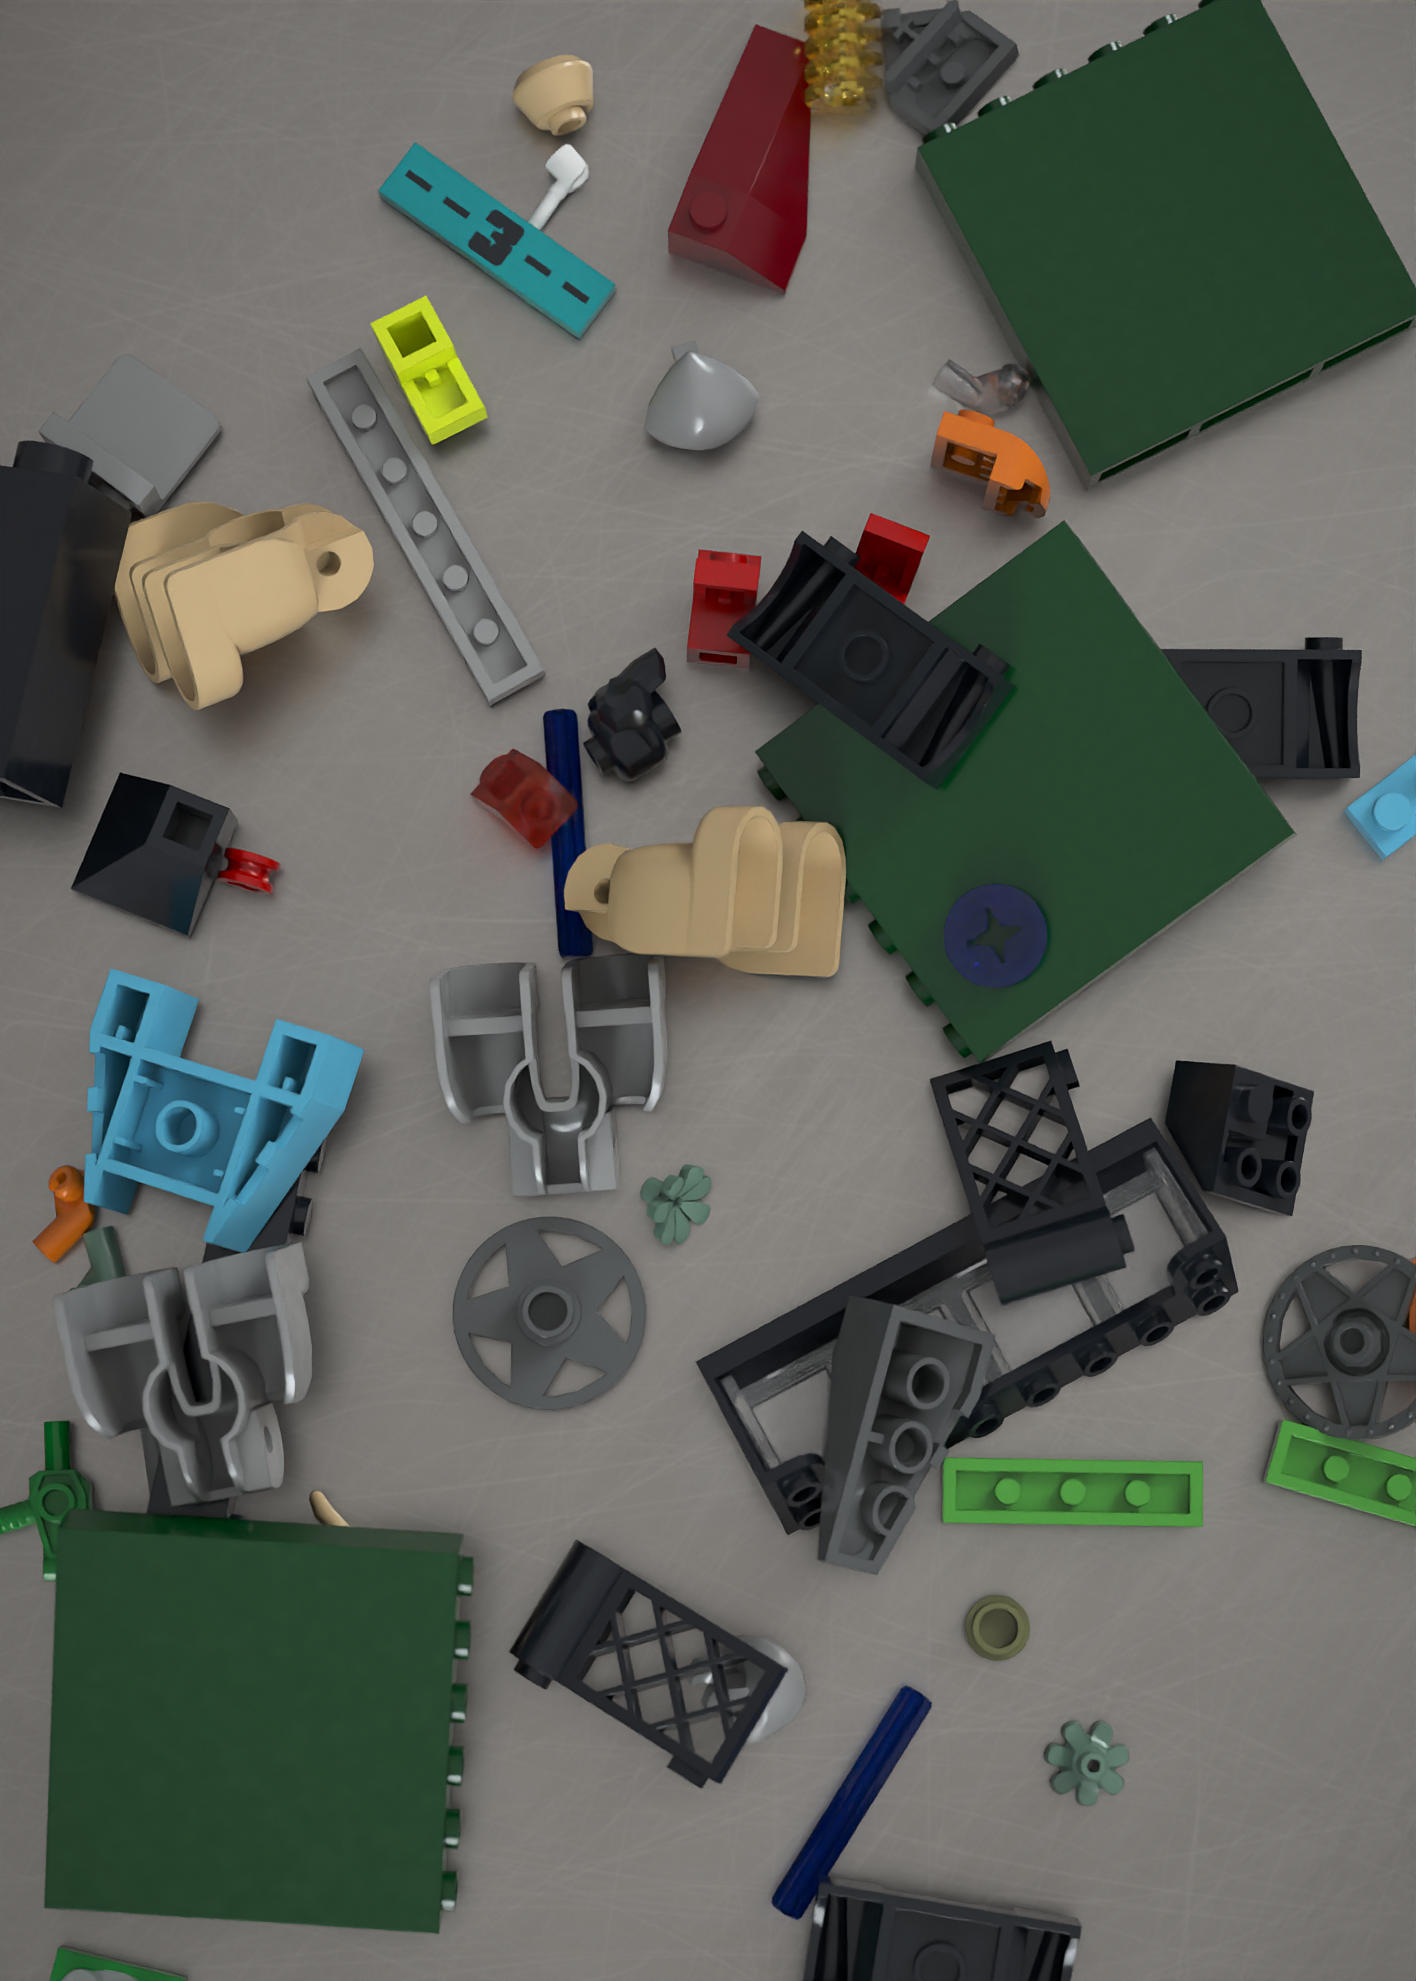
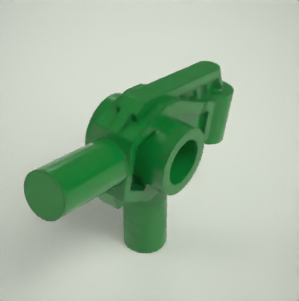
M70 1421L44 1422L45 1470L38 1471L29 1477V1499L0 1508V1535L20 1529L21 1527L37 1525L43 1544V1577L45 1582L56 1581L57 1528L69 1508L93 1510L92 1483L78 1469H71Z

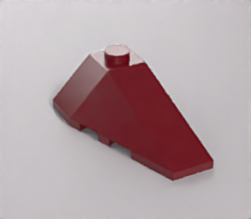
M755 24L689 174L668 229L669 253L775 292L786 294L807 239L813 73L812 44Z

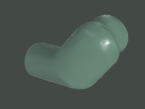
M113 1226L92 1230L82 1235L91 1268L77 1288L127 1276Z

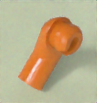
M70 1165L61 1166L51 1174L48 1182L49 1189L54 1192L56 1218L32 1241L54 1264L84 1233L91 1229L96 1219L95 1205L84 1202L85 1172Z

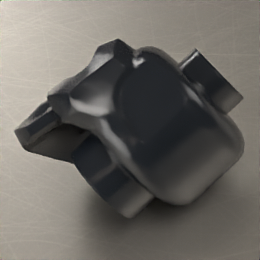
M656 647L634 659L618 676L610 679L608 684L596 690L587 704L590 710L587 726L592 737L583 742V745L602 775L613 769L625 781H633L640 778L667 759L669 753L666 742L681 733L680 726L671 710L655 690L666 680L664 658Z

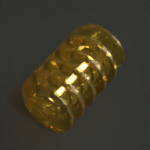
M804 0V7L809 12L804 18V31L809 35V38L805 41V56L810 60L805 66V80L810 84L805 90V104L812 110L829 114H855L873 108L874 103L869 99H865V94L881 90L883 79L875 75L865 74V70L881 66L883 60L882 54L865 50V46L874 45L882 41V31L876 27L866 26L865 22L874 21L882 17V7L876 3L864 0Z

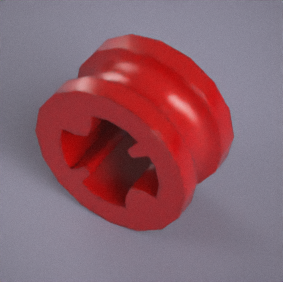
M225 848L223 856L228 859V866L225 870L218 872L217 879L243 890L272 895L274 887L269 883V877L272 873L279 872L281 864L256 853L236 848Z

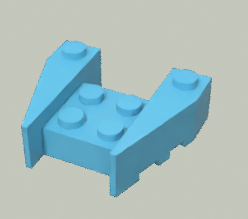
M110 968L90 1028L89 1052L95 1054L94 1087H88L87 1111L93 1113L92 1151L91 1154H85L84 1202L128 1215L138 1182L214 1206L202 1241L241 1253L246 1252L344 1112L364 1049L334 1036L276 1019L255 1081L180 1058L199 999L167 985Z

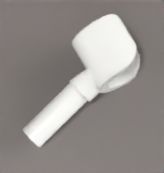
M569 144L558 149L546 163L547 170L557 181L548 189L549 191L528 221L540 231L561 199L563 200L567 193L579 189L588 179V165Z

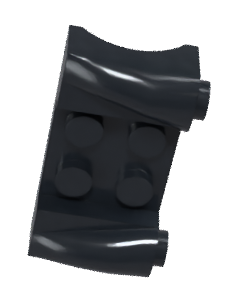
M801 531L794 541L790 556L776 582L754 609L732 626L727 636L922 781L938 790L1013 688L1014 684L1004 677L1011 666L981 644L977 646L973 653H970L855 569L862 558L834 537L830 536L823 546L807 533Z
M1305 637V650L1161 649L1255 778H1360L1357 707L1362 650H1343V638Z
M819 1875L802 1981H1071L1082 1926L1079 1919L1075 1917L1013 1907V1911L885 1890L884 1885Z

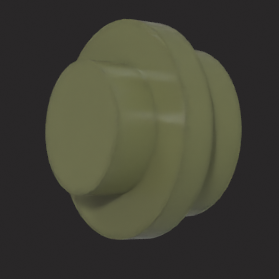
M993 1595L979 1600L972 1606L965 1621V1635L969 1645L977 1654L989 1660L1003 1661L1016 1656L1025 1647L1030 1635V1622L1027 1613L1018 1602L1006 1596Z

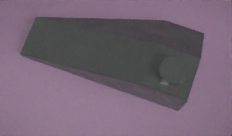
M852 1295L849 1296L832 1361L817 1560L878 1575L916 1509L914 1496L930 1468L939 1469L949 1452L944 1447V1444L960 1416L969 1417L980 1398L996 1335L897 1305Z

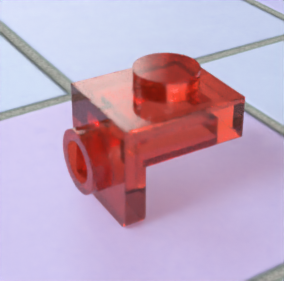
M514 748L506 755L496 757L485 767L480 775V784L470 793L486 811L508 823L529 845L536 849L541 848L578 808L577 800L539 762Z

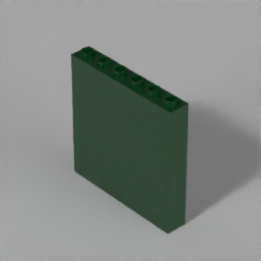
M1201 0L1198 4L1199 9L1178 19L1176 14L1163 16L1144 29L1143 37L1125 46L1120 41L1106 44L1088 57V64L1070 73H1067L1065 68L1049 72L1033 84V91L1013 101L1009 95L999 97L983 106L977 112L978 118L958 128L955 123L944 124L929 132L922 139L923 145L917 147L915 168L1086 491L1416 327V287L1261 0Z
M1065 520L928 621L970 653H973L979 644L990 650L1011 666L1004 677L1014 684L986 726L954 766L938 790L922 781L820 704H817L755 751L764 764L763 767L757 770L760 779L778 801H781L786 796L789 798L801 815L796 821L828 822L836 828L842 839L846 856L845 896L852 904L859 899L864 902L875 920L868 924V927L876 940L889 955H892L897 950L900 952L913 970L905 976L912 990L927 1007L934 1002L937 1003L950 1021L942 1029L951 1044L964 1059L973 1053L979 1062L989 1060L1297 835Z
M69 1508L57 1528L44 1908L439 1934L444 1911H455L458 1890V1871H448L446 1867L447 1848H459L461 1809L450 1808L451 1786H462L465 1746H453L454 1723H465L468 1701V1683H456L457 1659H469L471 1643V1620L459 1619L461 1596H472L475 1557L463 1556L464 1534Z

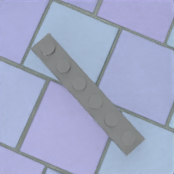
M359 348L306 377L314 396L489 704L492 705L545 676L544 668L362 349Z

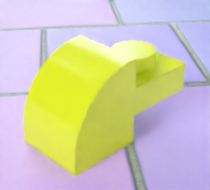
M427 296L370 323L408 405H411L432 445L488 418L485 406L458 359L454 345Z

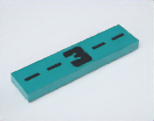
M416 142L378 190L379 197L578 339L582 337L616 292L615 283Z

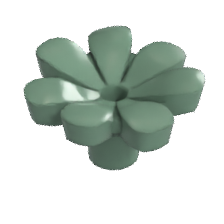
M685 1164L678 1176L669 1175L663 1182L651 1177L642 1186L641 1199L649 1203L647 1216L656 1222L653 1234L665 1245H669L672 1240L678 1244L684 1242L690 1233L689 1221L692 1220L701 1225L709 1217L710 1206L699 1201L711 1189V1179L704 1175L702 1167Z
M1072 1720L1065 1723L1061 1728V1733L1066 1744L1063 1746L1051 1743L1044 1752L1045 1761L1050 1765L1059 1766L1060 1771L1055 1773L1050 1779L1052 1789L1057 1794L1062 1795L1075 1788L1076 1801L1081 1806H1092L1095 1804L1098 1798V1790L1101 1788L1110 1795L1118 1794L1124 1786V1780L1115 1771L1116 1767L1123 1766L1129 1761L1128 1748L1124 1744L1110 1745L1113 1729L1106 1722L1097 1721L1094 1723L1090 1734L1085 1733L1078 1721ZM1090 1760L1095 1761V1765L1092 1769L1087 1768V1764Z

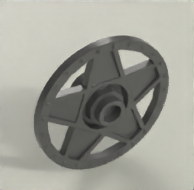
M536 1217L518 1221L489 1237L474 1252L465 1265L458 1280L453 1301L455 1337L460 1352L474 1375L487 1388L505 1400L523 1407L539 1410H559L582 1405L597 1398L614 1386L631 1366L642 1342L646 1321V1305L641 1281L628 1256L603 1232L581 1221L563 1217ZM538 1231L571 1233L596 1244L601 1250L561 1266ZM505 1244L509 1287L468 1299L480 1268L498 1248ZM623 1276L627 1282L632 1306L627 1343L621 1339L598 1312ZM469 1334L511 1343V1387L503 1383L483 1364L471 1342ZM565 1359L607 1372L600 1379L579 1391L556 1396H544Z
M1368 1245L1341 1246L1329 1249L1308 1259L1297 1267L1281 1285L1271 1303L1265 1322L1264 1358L1276 1393L1286 1407L1302 1422L1312 1428L1319 1429L1321 1433L1349 1440H1371L1387 1437L1400 1432L1416 1422L1415 1399L1407 1409L1379 1423L1388 1381L1416 1382V1334L1404 1327L1416 1294V1264L1398 1253ZM1357 1259L1388 1264L1357 1293L1326 1269V1267L1333 1264ZM1298 1292L1312 1329L1280 1351L1283 1319L1294 1295ZM1330 1383L1342 1424L1314 1412L1295 1393L1292 1386Z

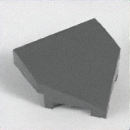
M958 0L947 1L943 8L901 14L900 8L880 10L885 57L884 76L890 106L925 136L932 130L947 123H955L957 126L1019 56L1017 43L970 10L961 12Z

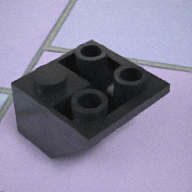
M120 772L71 886V890L190 937L238 820L230 808L169 784Z
M1176 1060L1165 1124L1202 1190L1276 1214L1293 1216L1296 1193L1301 1182L1300 1170L1306 1136L1312 1120L1311 1108L1314 1091L1239 1065Z

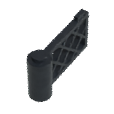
M1048 1041L929 1079L1001 1307L1127 1268L1123 1255L1134 1252V1244L1124 1214L1111 1217L1068 1092V1090L1080 1087L1068 1049L1055 1052L1052 1041ZM1042 1064L1046 1065L1050 1079L1038 1099L1010 1088L1020 1071ZM974 1086L991 1095L977 1118L974 1119L952 1109L948 1094ZM1055 1095L1060 1109L1049 1105ZM1003 1099L1030 1111L1016 1136L988 1125ZM1042 1117L1067 1128L1068 1133L1056 1154L1028 1143ZM958 1126L969 1130L963 1141ZM981 1136L1008 1148L994 1174L969 1163L968 1157ZM1073 1149L1078 1164L1067 1160ZM1020 1154L1048 1165L1034 1191L1006 1180ZM1061 1171L1084 1181L1089 1197L1062 1205L1046 1198V1195ZM975 1180L987 1185L981 1196ZM998 1191L1026 1203L1017 1220L990 1228L986 1211ZM1038 1209H1041V1210L1044 1211V1212H1041V1213H1037V1214H1036V1212H1037Z
M577 1539L509 1650L512 1655L519 1659L513 1669L515 1672L545 1690L548 1689L552 1680L563 1685L673 1755L667 1768L703 1789L708 1779L721 1785L789 1670ZM635 1592H638L651 1600L657 1627L626 1636L622 1614ZM666 1610L682 1620L669 1624ZM692 1629L700 1630L704 1634L709 1660L678 1668L671 1636ZM611 1632H613L614 1640L606 1642ZM659 1639L666 1672L635 1681L629 1648ZM718 1642L734 1652L721 1656ZM617 1652L622 1685L597 1691L583 1682L597 1657ZM750 1661L765 1670L750 1696L730 1701L724 1667ZM711 1671L718 1705L687 1713L680 1680ZM668 1684L675 1717L649 1724L642 1718L637 1692ZM625 1696L628 1710L614 1702L613 1699ZM741 1711L734 1723L733 1713ZM721 1717L725 1740L712 1762H709L695 1753L689 1725ZM677 1729L680 1743L664 1732Z

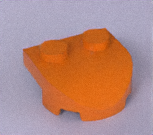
M965 409L959 410L958 415L944 411L936 434L930 466L986 484L987 489L982 505L984 510L1012 516L1017 506L1022 504L1027 505L1026 512L1033 517H1043L1046 514L1051 498L1050 485L1043 464L1032 448L1019 437L995 428V421L984 414Z

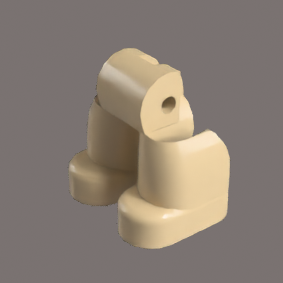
M208 501L188 502L129 524L114 587V595L129 641L146 675L153 683L173 678L185 702L192 710H199L238 694L243 683L241 655L255 651L292 633L312 619L317 612L342 609L357 600L370 582L374 568L373 550L363 530L351 524L341 515L332 513L323 506L303 503L242 516V513L238 510Z
M720 806L712 808L700 820L693 842L657 844L637 848L605 843L592 846L578 856L568 871L564 887L565 910L579 912L586 927L597 937L616 942L622 949L637 954L715 957L727 967L746 973L829 977L837 972L840 960L846 856L841 837L836 828L828 822L789 821L778 824L773 814L763 806Z

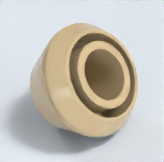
M559 55L543 60L525 70L517 78L512 94L513 102L538 129L551 130L553 135L571 133L586 123L587 118L585 115L593 108L592 67L588 62L575 55Z

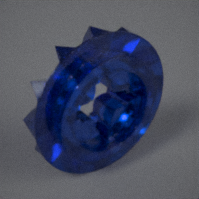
M1003 884L979 886L964 894L951 908L944 927L945 950L954 968L967 980L984 987L999 988L1011 986L1032 974L1047 950V922L1034 899L1021 890ZM991 908L993 917H997L1001 926H1012V928L1022 926L1023 932L1015 933L1013 938L1005 941L1006 952L1003 954L1006 963L1003 964L1000 955H996L992 946H981V944L970 946V940L977 939L979 934L988 931L987 920L990 918L987 909Z

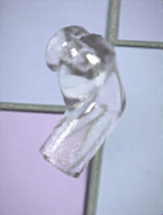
M949 359L937 374L932 385L966 409L988 415L1013 408L1025 398L1026 391L1030 385V379L1027 371L1017 364H1006L1002 369L975 377Z

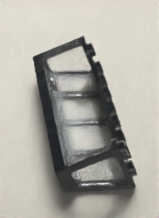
M1151 1117L1089 1150L1110 1215L1114 1217L1124 1214L1135 1251L1123 1255L1127 1268L1001 1307L973 1216L970 1214L696 1361L708 1388L787 1535L799 1529L811 1530L820 1526L832 1361L850 1295L897 1305L996 1335L980 1398L969 1417L960 1416L944 1444V1447L949 1449L969 1437L980 1438L994 1432L1002 1425L1004 1418L1027 1406L1038 1407L1048 1403L1059 1394L1062 1387L1084 1375L1093 1377L1107 1371L1115 1364L1119 1356L1139 1345L1151 1346L1161 1342L1171 1334L1176 1325L1197 1314L1205 1316L1218 1311L1228 1303L1232 1295L1239 1292L1226 1235ZM1077 1158L1070 1160L1071 1162L1078 1164ZM1061 1171L1046 1195V1198L1062 1205L1089 1197L1084 1181ZM1042 1176L1022 1187L1034 1191ZM1005 1195L992 1202L986 1211L990 1228L1017 1220L1026 1203L1010 1195ZM1038 1209L1037 1212H1036V1214H1037V1213L1044 1212V1211L1041 1210V1209Z

